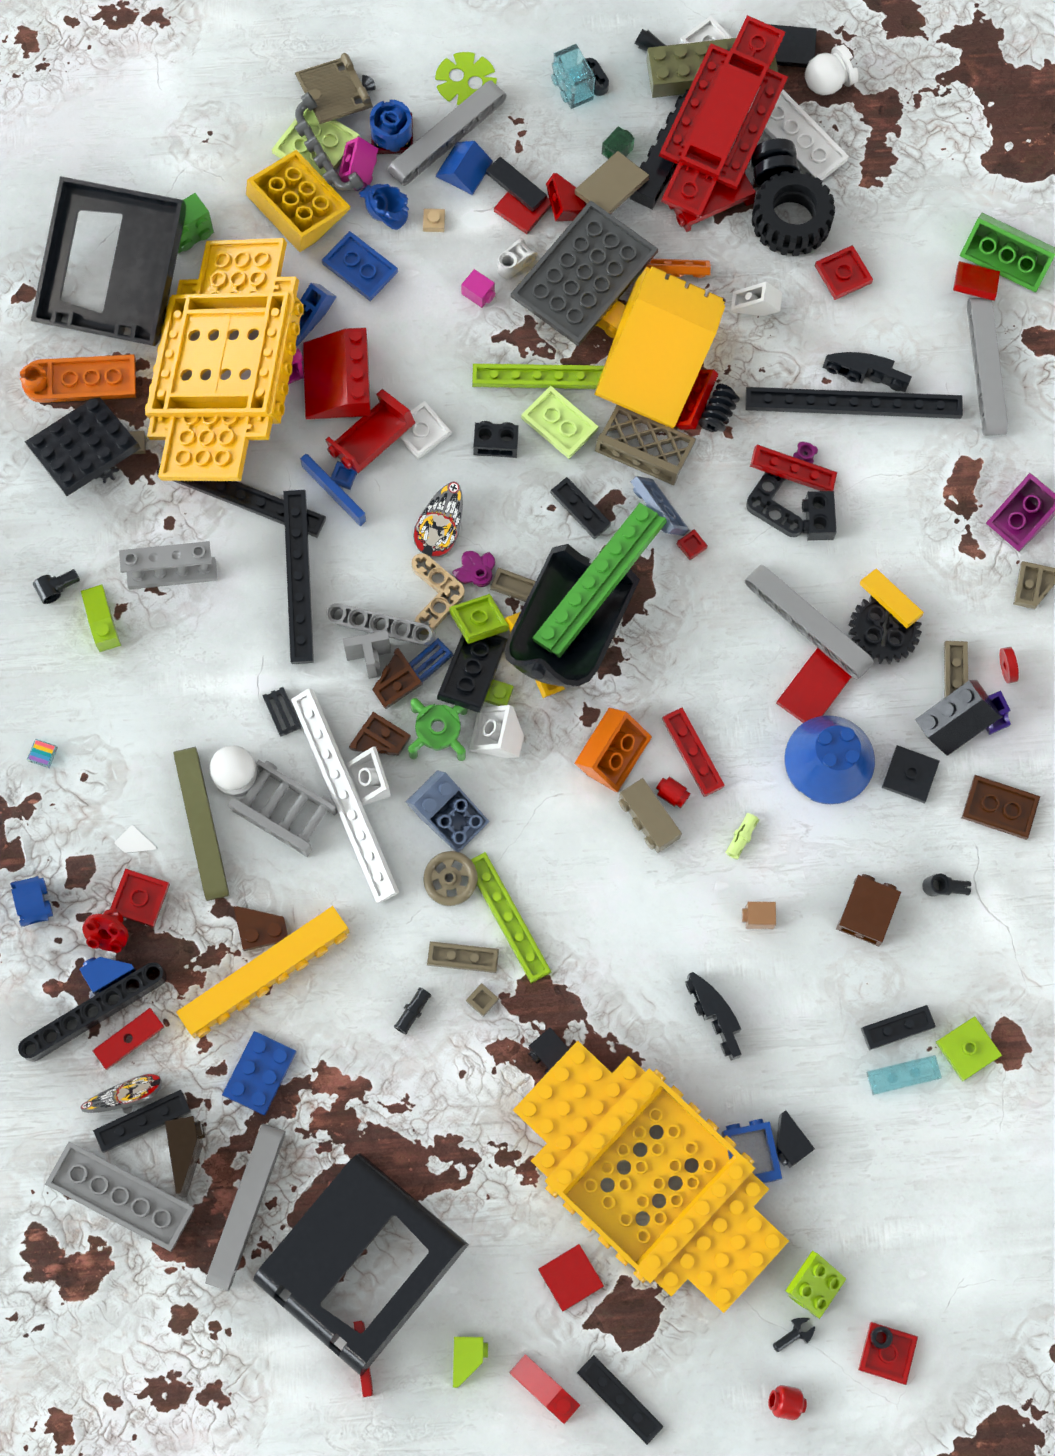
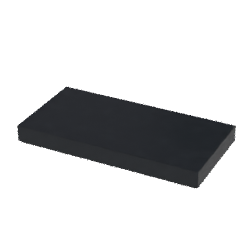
M462 635L438 692L437 699L480 713L508 639L494 635L468 644Z

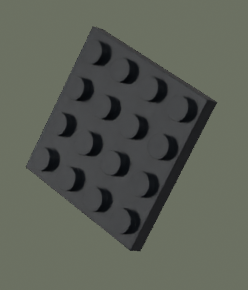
M100 397L88 400L25 441L27 447L66 497L141 449L138 442Z

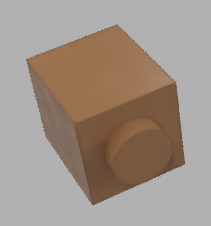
M747 902L745 908H742V922H746V929H774L776 926V902Z

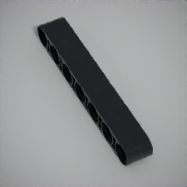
M151 962L24 1038L18 1045L19 1054L30 1062L38 1061L163 985L166 981L165 970L158 963ZM152 970H159V977L155 980H150V972ZM138 982L140 984L136 992H129L128 989L131 983ZM111 995H119V1000L116 1004H108V999ZM91 1007H98V1013L95 1017H88V1011ZM72 1019H77V1027L73 1030H68V1022ZM55 1031L57 1033L56 1040L48 1043L46 1040L47 1035ZM30 1044H35L36 1051L32 1055H27L26 1048Z

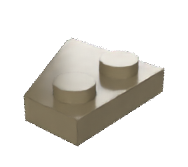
M1022 561L1013 605L1035 609L1055 585V568Z

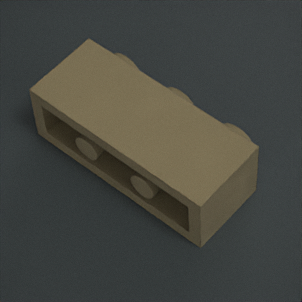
M643 778L620 792V800L618 802L624 812L631 814L633 817L631 821L638 831L642 830L646 836L644 840L651 850L655 849L659 853L681 838V831Z

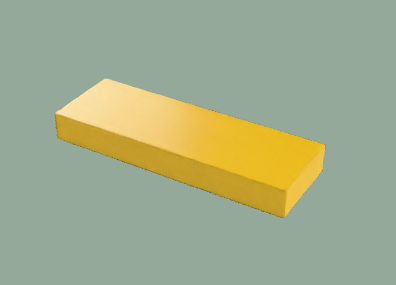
M877 568L860 581V585L904 627L908 628L923 616L924 612Z

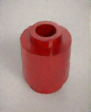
M670 776L667 780L662 778L656 787L659 791L657 796L674 807L682 808L691 794L685 786Z

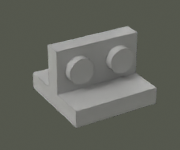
M388 631L343 639L347 661L365 658L368 678L377 677L376 670L380 669L378 655L391 653Z

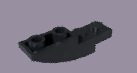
M860 352L828 354L822 367L829 373L846 377L851 382L863 383L864 378L868 377L875 383H882L890 386L895 391L906 392L912 378L908 374L893 369L894 360Z
M694 972L689 973L687 976L688 981H685L689 994H694L696 999L694 1007L698 1016L702 1015L704 1021L710 1018L714 1019L711 1022L716 1035L720 1034L723 1043H720L725 1057L729 1056L731 1061L740 1058L742 1054L734 1037V1034L739 1033L741 1030L736 1016L713 986Z

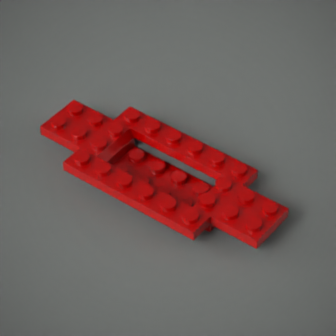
M747 15L730 51L712 43L710 44L659 153V157L677 164L661 202L700 219L717 182L737 190L788 79L787 76L769 69L785 36V31Z

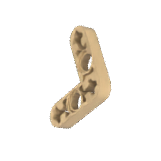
M420 553L412 559L413 572L438 592V594L417 615L415 622L421 623V620L426 622L430 618L428 613L430 612L433 617L429 620V627L435 630L450 614L449 608L463 600L465 591L464 586L428 555ZM418 561L421 563L425 561L426 568L430 570L428 576H426L427 570L424 567L418 568ZM437 573L442 574L444 581L439 584L432 581L433 575ZM450 589H452V590L459 589V590H458L459 595L457 596L456 594H454V595L450 598V603H452V604H449V602L447 601V599H448V598L450 597V595H451ZM437 603H443L446 606V610L443 613H437L433 607ZM424 629L420 634L428 635L429 632L427 629Z

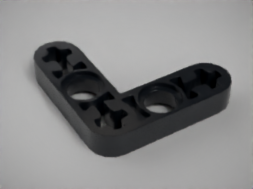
M765 472L747 499V510L785 535L798 537L804 528L803 520L772 500L786 479L779 476L775 478L773 474ZM770 482L773 484L774 489L772 491H765L762 484ZM760 501V505L752 506L753 502ZM768 505L769 507L764 514L763 509ZM777 510L780 512L781 518L774 520L770 518L769 512ZM784 517H788L784 525H782L781 523L783 522ZM797 523V528L791 530L790 524Z

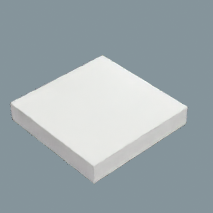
M425 401L411 410L415 424L399 437L417 460L452 435L451 430Z

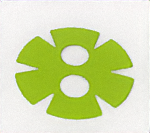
M472 52L453 54L456 65L448 58H445L438 66L435 80L447 81L437 86L439 93L449 102L458 94L457 105H460L478 90L469 87L468 80L471 77L477 76L481 78L482 85L490 80L495 84L497 81L496 78L485 77L495 72L493 65L483 56L473 64L475 53ZM453 69L462 70L464 73L463 79L460 81L451 80L449 77L450 71Z

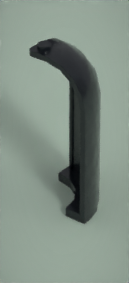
M569 544L552 547L508 637L505 646L506 660L523 674L546 684L577 687L589 682L598 671L640 581L631 569H629L559 658L553 652L551 653L535 643L533 636L591 565L589 563L591 559L581 555Z

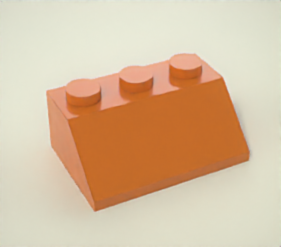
M608 708L574 764L587 776L614 792H618L652 736L626 711Z

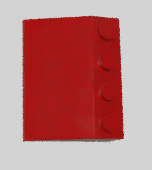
M366 328L342 329L303 342L305 418L325 419L371 416Z

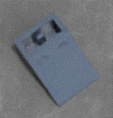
M437 770L406 801L418 817L456 852H460L490 822L446 772Z

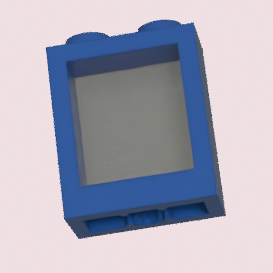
M763 1119L749 1121L750 1126L740 1127V1123L726 1126V1130L721 1133L722 1137L724 1138L727 1135L737 1144L735 1149L740 1154L745 1152L755 1161L752 1165L756 1169L752 1173L763 1183L782 1179L770 1122L764 1123ZM728 1151L730 1160L733 1157V1155Z

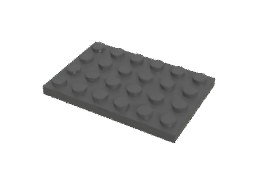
M590 200L512 291L511 298L579 347L658 253V248Z

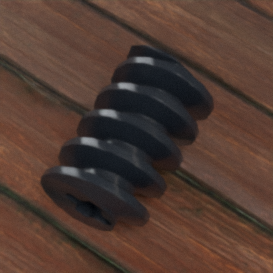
M722 383L716 385V390L712 393L709 404L699 420V425L703 429L710 432L725 431L726 427L724 424L729 423L727 417L733 415L731 410H735V403L740 401L739 396L736 395L731 387Z

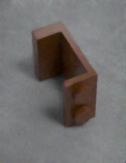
M857 875L836 930L879 947L883 943L901 891L896 890L897 887L892 884L876 882L875 878L870 875Z

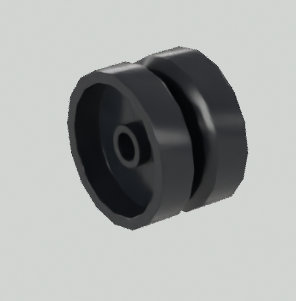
M776 138L764 141L756 146L750 161L753 167L754 181L758 187H761L765 181H769L770 177L775 174L780 176L781 172L784 171L793 173V170L800 171L799 162L796 159L795 144L791 140Z

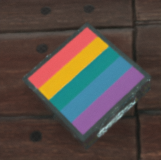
M35 739L27 760L28 762L50 768L58 747Z

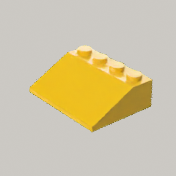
M297 150L247 179L246 196L299 252L316 243L351 208Z

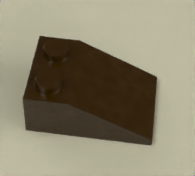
M194 1116L165 1121L175 1192L182 1198L188 1195L203 1147L202 1138H206L204 1124H201V1121Z

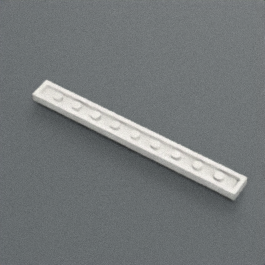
M307 689L292 698V703L377 903H382L398 894L399 890L313 689Z

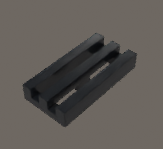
M284 687L279 688L277 691H271L268 695H262L280 737L301 728ZM280 695H282L295 724L292 727L278 699ZM270 699H274L287 729L282 730L269 701Z

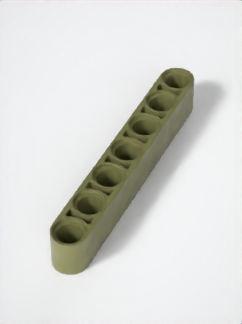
M195 746L174 751V760L205 899L210 901L229 896L228 885L197 748Z

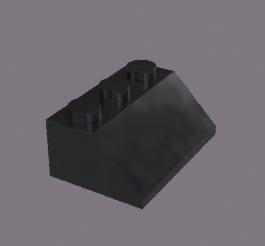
M969 680L915 720L927 738L948 756L1001 719L1002 715L977 680Z

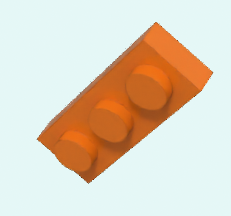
M652 259L646 266L650 269L653 266L675 277L692 275L696 278H703L705 275H710L711 271L710 260Z

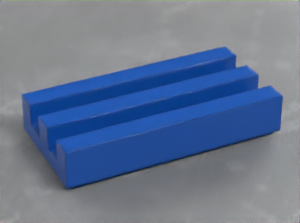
M439 638L409 663L412 668L415 667L435 648L440 647L435 654L414 670L422 683L453 657V653ZM444 652L446 653V654H445L443 657H441L435 664H433L428 670H426L421 676L419 675L424 669H426V668H427L432 662H434L439 656H441Z

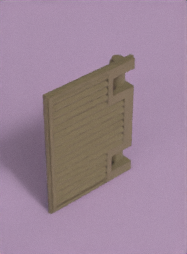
M342 53L339 59L295 72L304 93L309 92L317 103V107L313 109V112L319 124L373 107L366 88L363 87L347 53ZM344 65L345 69L339 71L338 67ZM361 98L362 103L356 104L354 100Z

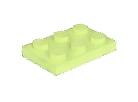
M552 386L521 415L522 420L568 459L599 428Z

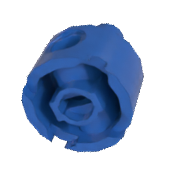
M390 100V102L384 103V101H381L373 107L370 113L371 137L379 147L397 152L410 141L413 133L412 116L409 108L403 102Z
M35 876L11 882L10 885L17 916L20 917V926L25 927L37 922L49 921V917L53 916L49 900L45 901L44 895L48 894L44 878Z

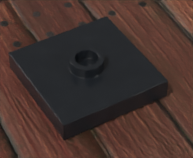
M897 745L882 788L925 804L940 761Z

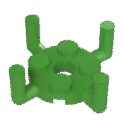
M413 698L410 702L411 711L419 713L415 723V731L418 738L408 747L409 757L416 759L418 757V750L423 745L436 751L451 746L457 753V759L459 761L465 760L466 750L457 740L461 731L458 714L466 715L468 709L456 705L451 708L448 705L435 704L425 707L417 698ZM436 721L444 724V729L440 732H436L431 728L432 724Z

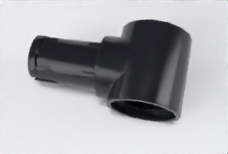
M72 569L58 577L43 575L33 582V586L42 603L50 604L60 598L61 592H63L62 589L79 582L80 579L75 569Z
M942 873L925 878L922 884L924 892L931 897L950 895L951 893L970 895L971 888H967L971 886V881L952 880L951 877H947ZM934 880L939 883V890L935 889L933 885Z

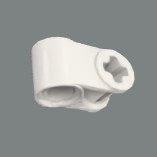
M518 239L511 247L499 255L498 274L505 279L514 277V275L535 260L537 252L532 251L525 244L524 239Z

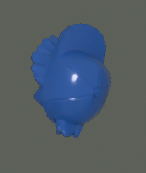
M376 184L373 186L367 185L359 192L360 197L365 198L366 209L373 219L383 221L394 230L400 229L406 223L408 218L407 211L409 210L406 206L408 198L406 194L400 192L399 188L391 187L389 184Z

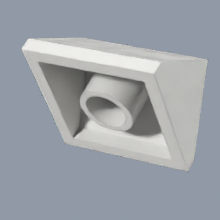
M371 747L345 764L362 806L391 797L376 747Z

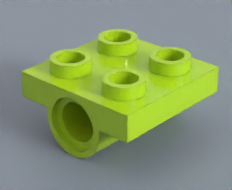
M812 1251L785 1291L794 1302L820 1319L846 1281V1278L818 1253Z

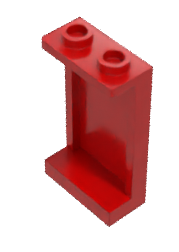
M744 173L737 190L721 183H716L700 219L672 206H669V208L675 211L680 227H684L686 232H689L693 224L742 202L746 206L753 204L756 192Z
M381 389L376 394L379 403L371 409V416H363L335 441L330 437L325 439L328 445L327 451L335 459L338 457L347 469L352 468L357 473L362 471L415 424L411 411L384 389Z

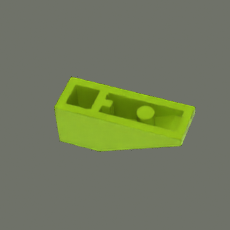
M103 585L82 590L81 594L89 626L99 652L121 646Z

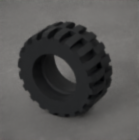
M793 170V173L784 171L781 172L780 176L777 174L771 176L769 181L767 180L761 185V189L756 194L752 211V226L755 227L754 232L756 236H761L760 242L764 246L768 244L771 251L775 252L778 250L781 252V255L786 256L787 253H792V256H799L800 252L808 254L812 248L817 249L827 239L835 214L834 198L832 194H829L830 189L828 186H823L822 180L818 177L814 179L811 177L812 174L807 172L801 174L800 171ZM783 203H797L804 206L810 212L812 219L803 224H790L781 220L775 213L774 208Z

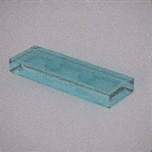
M935 1055L866 1072L873 1095L942 1078Z

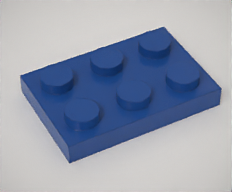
M351 231L322 259V264L369 301L398 273V268Z
M254 1031L222 1096L266 1116L297 1051Z

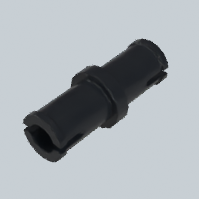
M419 987L410 1003L404 1006L405 1011L394 1025V1028L406 1035L416 1018H420L422 1015L421 1010L432 995Z

